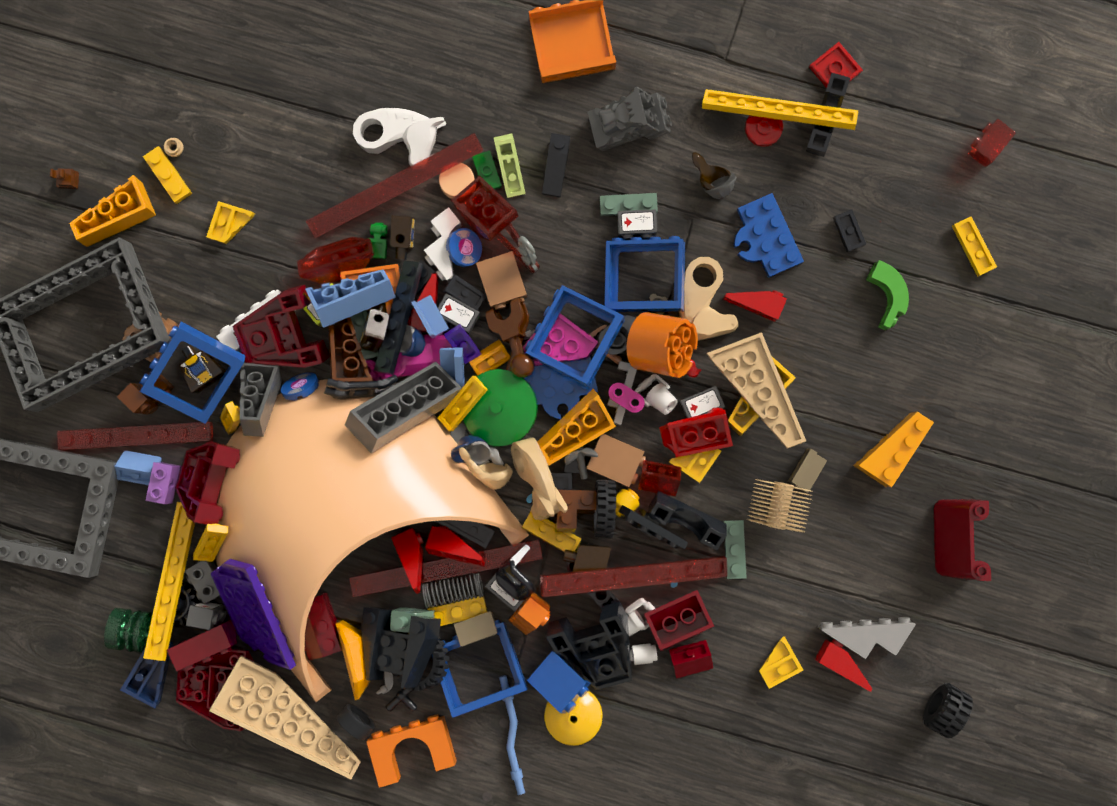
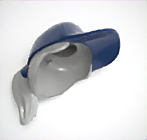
M407 325L400 349L402 356L415 357L424 351L425 337L416 327Z
M468 435L462 437L457 447L451 451V457L457 463H465L459 453V449L463 447L467 450L475 464H482L490 459L496 465L504 464L499 451L494 446L488 445L485 440L478 436Z

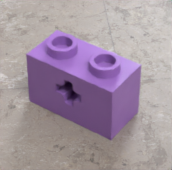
M153 462L146 501L161 504L173 503L180 471L179 465Z

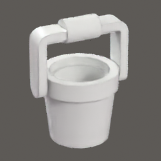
M653 374L639 384L635 392L640 394L654 380H657L659 384L654 386L647 394L646 400L644 399V405L646 407L653 406L664 415L669 414L677 405V399L668 391L670 386L657 374Z
M639 598L625 610L628 616L629 636L649 627L647 620L644 621L636 610L641 605H644L648 612L655 609L644 598Z

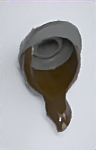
M693 152L692 161L700 171V183L704 192L716 199L728 196L734 188V182L737 179L736 175L723 167L708 165L703 156Z

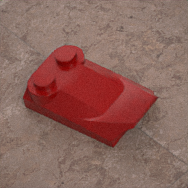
M713 408L707 414L670 422L659 427L663 445L669 448L676 458L733 446L726 411L722 408Z

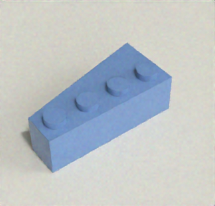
M384 269L359 275L358 279L355 280L346 278L342 279L339 284L330 286L329 283L322 284V288L313 290L312 287L305 289L323 328L395 298L391 282Z

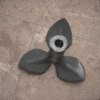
M580 447L565 457L566 465L577 459L581 479L588 478L584 459L585 455L598 457L597 452L591 448Z

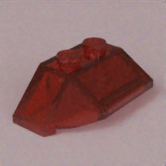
M349 237L315 248L303 259L297 261L300 278L326 284L341 280L340 272L365 269L374 256L371 239Z

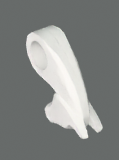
M380 108L360 115L353 125V135L363 150L379 154L391 146L404 141L409 150V165L416 170H422L426 167L435 144L437 129L445 126L446 123L443 117L430 119L406 109ZM372 124L381 125L383 127V134L380 139L374 142L364 140V130Z

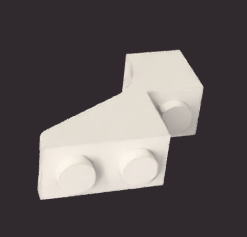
M448 207L431 220L433 225L432 231L437 237L440 235L441 237L424 249L427 254L424 258L431 266L434 264L438 268L436 273L441 280L446 279L449 283L454 273L452 261L446 250V242L450 233L456 231L462 225Z

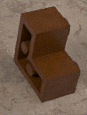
M160 374L154 383V386L172 394L171 390L174 386L163 375ZM140 382L138 384L130 383L117 396L133 413L152 414L158 409V404L160 403V401L140 392L142 387Z
M558 490L568 510L566 513L559 511L555 514V532L574 533L577 529V514H594L596 511V491Z

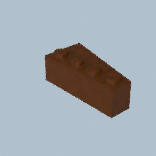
M345 318L333 325H329L331 379L343 382L373 381L369 374L366 360L363 357L360 343H358L351 318Z

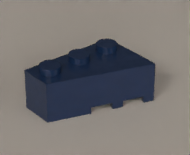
M172 641L169 642L168 649L173 647ZM144 649L120 691L156 709L161 702L170 656L167 652L166 661L144 659Z

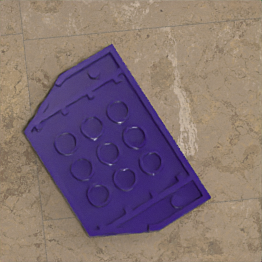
M233 559L227 560L210 574L239 638L254 651L259 649L265 654L263 658L266 661L291 670L296 666L293 659L294 654L288 648L287 638L281 632L280 622L274 616L273 606L264 593L265 587L257 577V569L252 564Z

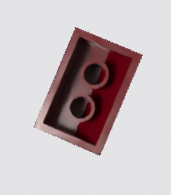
M698 590L644 614L660 652L714 628V624Z
M327 592L315 596L308 614L305 629V651L308 660L322 658L342 650L336 628L337 620Z
M229 620L167 649L176 672L184 669V672L196 667L195 663L198 661H202V663L214 659L213 655L220 652V655L231 651V646L237 643L235 627L232 620Z

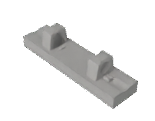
M620 361L617 369L627 372L624 385L631 389L637 369H634L630 363ZM609 398L607 406L616 408L613 422L614 424L621 425L625 408Z

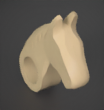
M699 257L693 260L685 270L684 311H679L680 318L688 319L690 323L695 325L698 341L732 333L738 327V320L735 315L720 314L709 306L714 294L723 281V270L720 264L710 257ZM699 267L709 269L714 277L713 284L709 287L697 285L693 280V271Z
M535 438L513 442L511 454L518 475L533 487L531 512L534 519L544 520L554 517V514L559 511L566 513L568 507L554 485L546 458Z

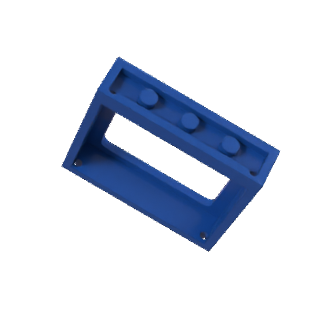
M670 236L669 239L650 237L649 240H642L640 237H632L631 240L612 238V241H606L605 307L616 312L684 311L685 242L683 239H680L678 236ZM621 252H675L674 301L618 302L619 254Z
M562 285L560 290L557 289L554 293V301L551 307L548 306L546 308L543 322L537 325L534 332L536 335L533 340H529L525 348L527 350L526 354L535 361L589 388L619 333L625 318L624 315ZM566 303H570L611 324L584 374L541 352L543 344Z
M180 322L178 327H172L168 335L171 337L168 343L164 341L158 351L161 353L159 358L154 357L149 366L151 368L149 374L145 373L140 380V384H142L140 392L206 424L244 364L245 355ZM181 341L230 365L202 409L154 386V383Z
M494 621L497 634L500 637L515 680V685L462 704L450 669H444L447 674L445 677H442L441 685L452 718L528 689L505 622ZM457 635L452 637L453 641L445 643L446 645L443 648H447L450 651L461 647Z

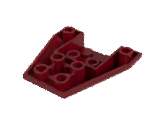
M232 649L223 655H220V652L213 655L214 659L202 663V661H198L195 663L196 667L184 672V669L179 670L176 702L223 729L243 731V727L209 710L240 655L254 662L250 653L237 649Z

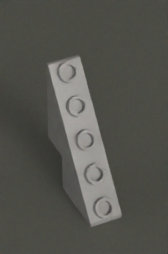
M899 617L898 621L881 618L879 622L859 620V623L852 624V621H840L838 625H833L832 622H822L821 626L817 628L866 659L876 643L892 654L897 655L916 624L910 621V617Z

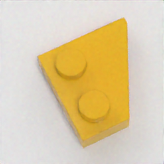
M783 636L759 672L770 689L803 671V668L785 636Z

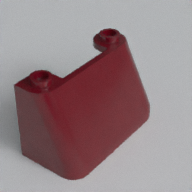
M942 499L937 501L933 509L935 569L937 573L951 578L991 581L990 566L984 561H975L974 521H981L987 518L989 515V501L976 499Z

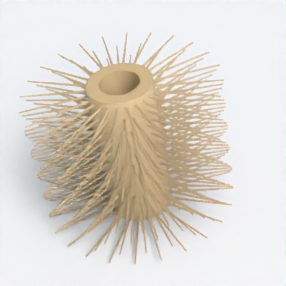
M758 480L774 484V486L757 484L773 488V491L757 487L753 488L769 491L772 494L753 492L771 496V498L751 496L771 501L751 500L770 504V506L750 504L765 507L769 510L755 507L749 508L768 512V514L748 511L765 516V518L748 515L760 519V521L755 519L747 520L772 528L805 532L789 526L805 528L793 523H807L790 518L807 519L788 515V513L808 516L789 510L809 512L796 507H790V504L810 508L791 503V501L808 503L791 498L793 496L812 500L792 495V493L809 495L793 491V488L813 491L794 487L791 484Z

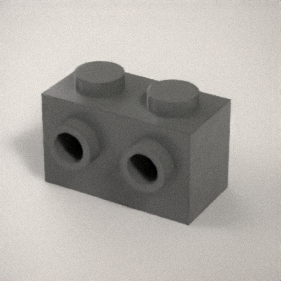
M200 561L185 570L187 581L194 586L197 591V598L204 604L220 596L210 574L217 569L214 561Z

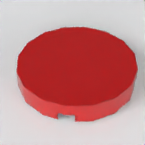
M750 115L745 124L746 136L750 142L761 147L771 146L777 142L783 131V122L780 119Z

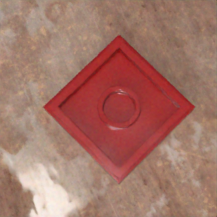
M840 42L836 43L809 66L826 88L831 73L850 77L851 81L863 71Z

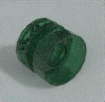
M115 608L106 623L104 632L105 647L113 650H123L126 648L128 652L142 653L146 647L153 614L139 610L133 613L131 609Z

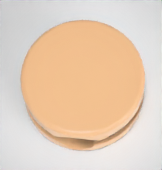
M453 162L446 165L440 172L439 184L443 193L448 198L462 200L473 192L475 178L467 165Z

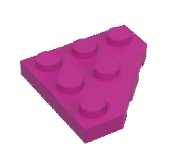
M560 314L543 344L541 352L560 362L587 359L599 342ZM534 333L529 340H533L536 333ZM528 340V341L526 342V344L523 346V349H524V352H525V353H526V351H527V350H525V348H526V345H527V343L529 342V340ZM534 360L535 366L543 365Z

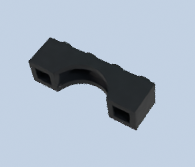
M831 73L821 105L841 108L850 77ZM814 125L806 152L824 157L834 127Z
M657 491L649 504V518L663 525L668 523L683 525L691 530L701 543L715 550L719 549L727 536L726 523L660 491Z

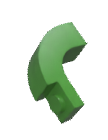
M878 260L873 264L866 281L879 286L887 296V308L878 326L883 330H887L895 326L898 320L896 315L900 317L906 314L909 293L900 273L891 265Z

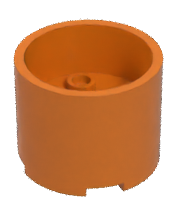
M649 312L641 313L634 320L627 338V357L630 365L637 370L677 378L684 376L692 366L690 360L693 349H697L696 327L685 318Z

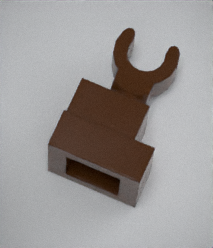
M58 168V170L50 169V177L56 179V187L61 189H78V171Z

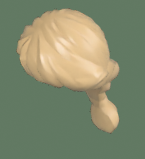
M461 447L459 449L460 456L472 472L471 474L486 487L501 489L509 482L513 470L508 464L504 466L486 463L478 466L470 458L465 448Z

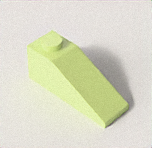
M507 134L494 137L507 198L525 194L513 135Z

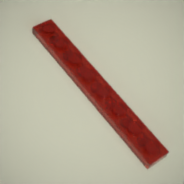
M197 422L57 431L58 450L213 441L212 422H206V424Z

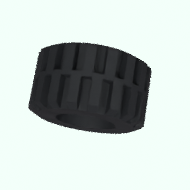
M944 683L939 686L926 704L923 724L947 739L953 738L964 728L970 717L973 707L971 695L950 683Z

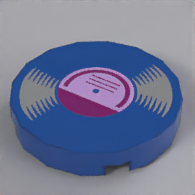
M461 228L450 233L446 242V250L452 262L458 266L467 267L478 262L482 253V245L477 234L467 228Z
M314 373L296 375L282 385L281 393L286 400L292 401L297 400L299 396L307 397L318 388L319 380Z

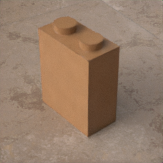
M513 251L476 263L491 309H503L506 307V304L511 303L516 298L525 301L524 298H527V294Z
M602 434L594 449L598 457H591L586 469L625 486L634 485L638 477L636 470L638 466L642 467L646 456H643L645 451Z

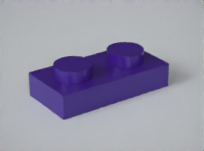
M461 324L444 334L453 348H463V361L465 364L481 355L480 350Z

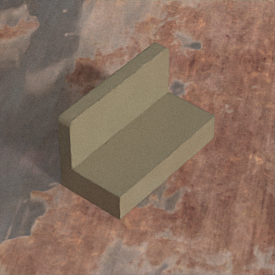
M806 449L787 482L798 488L810 490L827 460L817 455L818 452L813 449Z
M491 611L454 624L460 646L472 644L498 633L494 623L496 620Z

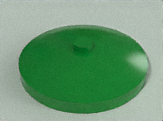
M494 369L478 375L477 378L488 390L463 419L469 432L473 436L482 438L488 445L506 446L524 438L532 429L538 411L537 398L531 385L527 380L515 376L509 370Z

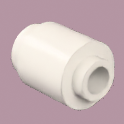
M650 643L632 645L630 655L634 665L649 664L657 661L656 645H651Z

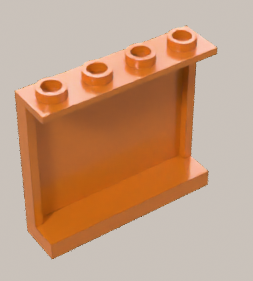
M573 0L568 4L561 5L557 3L547 8L536 7L529 11V20L542 83L614 70L616 68V59L612 51L603 0Z

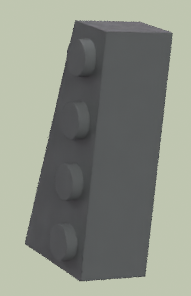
M244 363L240 374V423L243 435L264 437L282 383L279 365Z

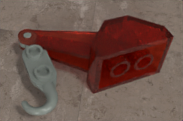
M480 175L451 200L457 211L481 238L491 241L496 237L506 248L513 251V254L532 274L540 268L536 262L537 257L533 246L524 236H519L511 224L519 216L517 210ZM504 228L517 244V249L500 233Z

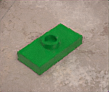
M490 150L472 156L484 193L502 188Z

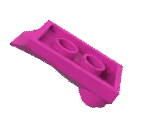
M429 334L424 335L426 342L424 351L415 357L402 356L400 352L394 375L397 378L411 376L434 362L440 365V348H452L451 344L443 334L433 339Z

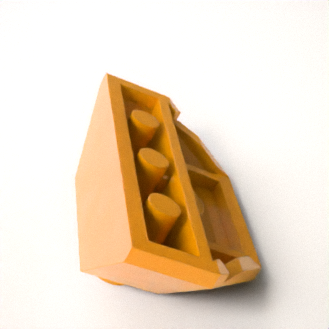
M342 620L336 623V628L354 699L358 700L370 683V681L366 680L362 632Z

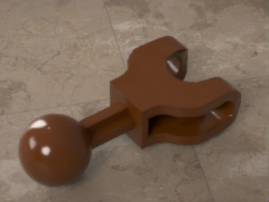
M516 298L510 303L511 314L507 319L503 320L500 313L494 309L486 311V319L489 329L498 333L502 341L510 343L514 356L510 362L512 373L519 378H525L530 376L535 368L533 358L524 352L521 338L526 337L525 328L530 317L524 301Z

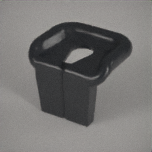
M527 544L515 552L496 573L497 584L509 596L518 601H523L534 593L532 582L516 568L518 562L530 549ZM507 573L517 579L520 585L515 583Z

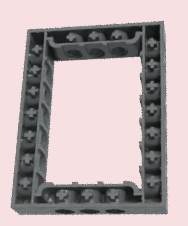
M120 237L0 298V347L23 409L28 411L40 412L157 353L163 342L168 343L170 340L132 243ZM112 273L116 274L120 284L119 289L123 292L127 302L125 305L130 309L133 317V325L142 331L133 336L129 335L126 337L127 339L115 345H109L110 348L100 353H94L92 357L82 362L78 361L74 366L66 370H60L58 374L45 379L23 319Z
M0 438V460L90 478L74 551L58 550L57 547L38 546V543H23L18 539L9 540L0 536V560L86 578L98 576L119 483L115 470L117 462Z

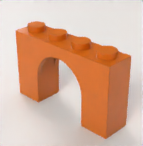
M437 714L428 717L427 721L420 722V720H415L408 723L409 726L401 728V725L390 728L388 732L377 731L371 734V737L367 740V745L379 788L399 781L401 776L395 757V748L400 741L406 738H417L426 743L430 749L436 771L455 766L457 760L444 716L439 717Z

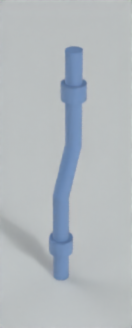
M507 676L499 677L502 690L509 688ZM514 696L502 699L505 701L510 720L506 749L512 769L510 771L511 778L515 782L517 794L522 795L525 793L522 782L523 773L522 769L519 768L514 749L518 720L512 700Z

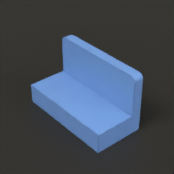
M431 295L418 302H411L432 339L450 330Z
M440 348V366L463 388L465 384L463 348Z
M124 451L115 465L117 480L149 485L153 462H161V457Z

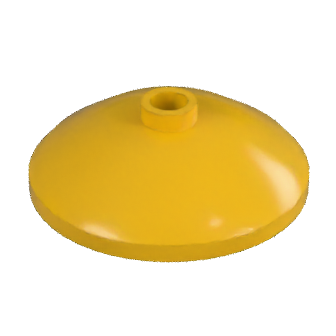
M590 691L584 697H579L576 700V706L570 713H560L547 702L544 715L545 724L549 733L557 741L566 745H581L590 741L598 733L602 724V709L598 699ZM576 716L577 720L575 722H572L570 720V717Z

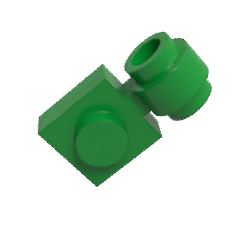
M375 222V224H371L370 234L374 238H367V258L386 260L388 241L381 239L383 236L386 237L388 233V226L384 225V223Z

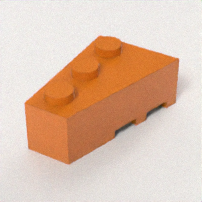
M533 593L523 601L508 621L527 635L537 629L539 625L544 626L550 618V605L536 593Z

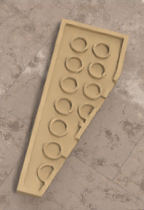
M240 655L209 711L340 775L352 779L361 763V760L277 673Z

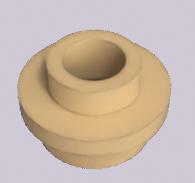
M170 138L165 141L164 151L167 155L177 157L183 152V143L179 139ZM177 145L176 150L172 151V147Z

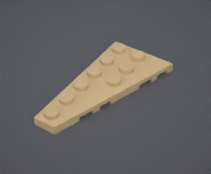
M762 332L706 354L787 449L806 442Z

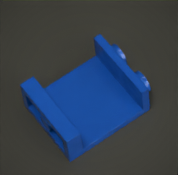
M554 651L547 656L527 680L560 713H570L576 706V700L586 695L589 691L587 687L591 684L589 681L583 680L562 659V656L557 655Z

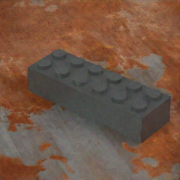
M434 362L352 409L349 412L345 426L370 453H373L446 408L462 387L437 362Z

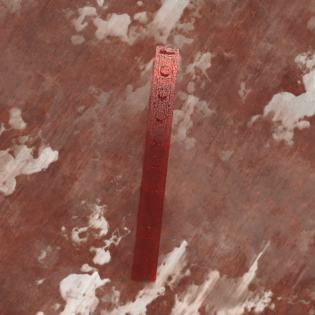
M474 132L306 220V223L314 237L317 238L484 150Z
M539 539L478 551L477 553L485 562L484 567L449 558L422 563L421 583L499 568L525 544L530 549L518 564L543 559ZM404 567L349 578L353 597L411 586Z
M727 557L540 575L541 596L550 597L727 577Z

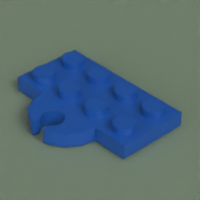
M773 193L737 209L744 227L738 231L734 238V248L738 247L742 242L749 245V251H741L737 254L741 259L747 262L761 261L768 278L804 262Z
M591 357L562 363L584 374L591 362ZM545 365L535 366L533 373L524 378L533 388L537 404L543 405L545 412L556 419H561V415L557 411L559 405H567L569 412L580 401L579 396L587 395L592 389L598 392L595 378L588 388Z

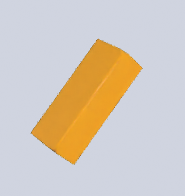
M497 340L481 350V355L469 363L478 376L481 373L498 368L509 360L510 355L501 341Z

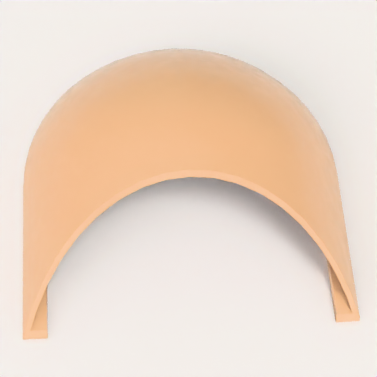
M328 379L319 380V386L312 394L304 398L299 396L295 401L286 400L282 393L277 395L264 437L244 436L241 426L235 431L227 445L240 449V460L234 469L227 467L216 504L223 507V516L221 521H218V524L228 526V534L215 557L217 566L219 567L227 560L233 559L252 564L257 569V577L265 587L264 593L273 606L274 616L280 622L281 632L287 638L288 648L294 654L293 659L296 666L291 670L315 702L332 689L305 655L307 618L313 600L324 580L336 565L352 551L388 531L428 521H471L499 527L514 547L529 536L528 532L521 528V523L494 489L486 487L479 479L472 475L466 463L453 461L451 451L458 444L435 415L373 453H370L345 426V422L352 409L373 397L346 398L342 400L333 398V396L324 394Z

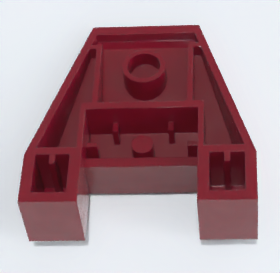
M305 285L283 291L232 326L241 352L245 355V363L305 368L321 364L329 358L323 339L305 343L295 310L302 309L311 303L305 290Z
M210 441L186 451L175 488L188 519L206 525L218 524V521H221L223 507L216 504L227 467L234 469L240 460V449Z

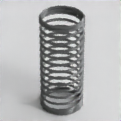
M480 573L473 574L476 595L473 590L472 578L469 574L472 597L469 592L466 575L464 578L467 596L462 576L460 577L463 598L460 592L459 580L456 577L459 599L456 594L455 582L452 578L455 600L452 596L450 580H447L450 600L448 598L446 581L443 580L446 602L444 600L442 583L439 581L442 603L439 598L438 585L435 581L438 604L435 600L433 583H430L433 604L431 602L429 585L423 584L422 594L426 608L428 609L435 605L438 607L439 604L442 606L443 603L445 605L447 603L451 604L452 601L456 603V600L458 602L465 599L468 601L469 597L472 600L473 596L475 598L478 596L480 598L484 597Z

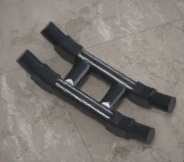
M396 375L382 380L343 382L328 378L324 394L340 400L375 397L394 386L393 384L398 382V378Z

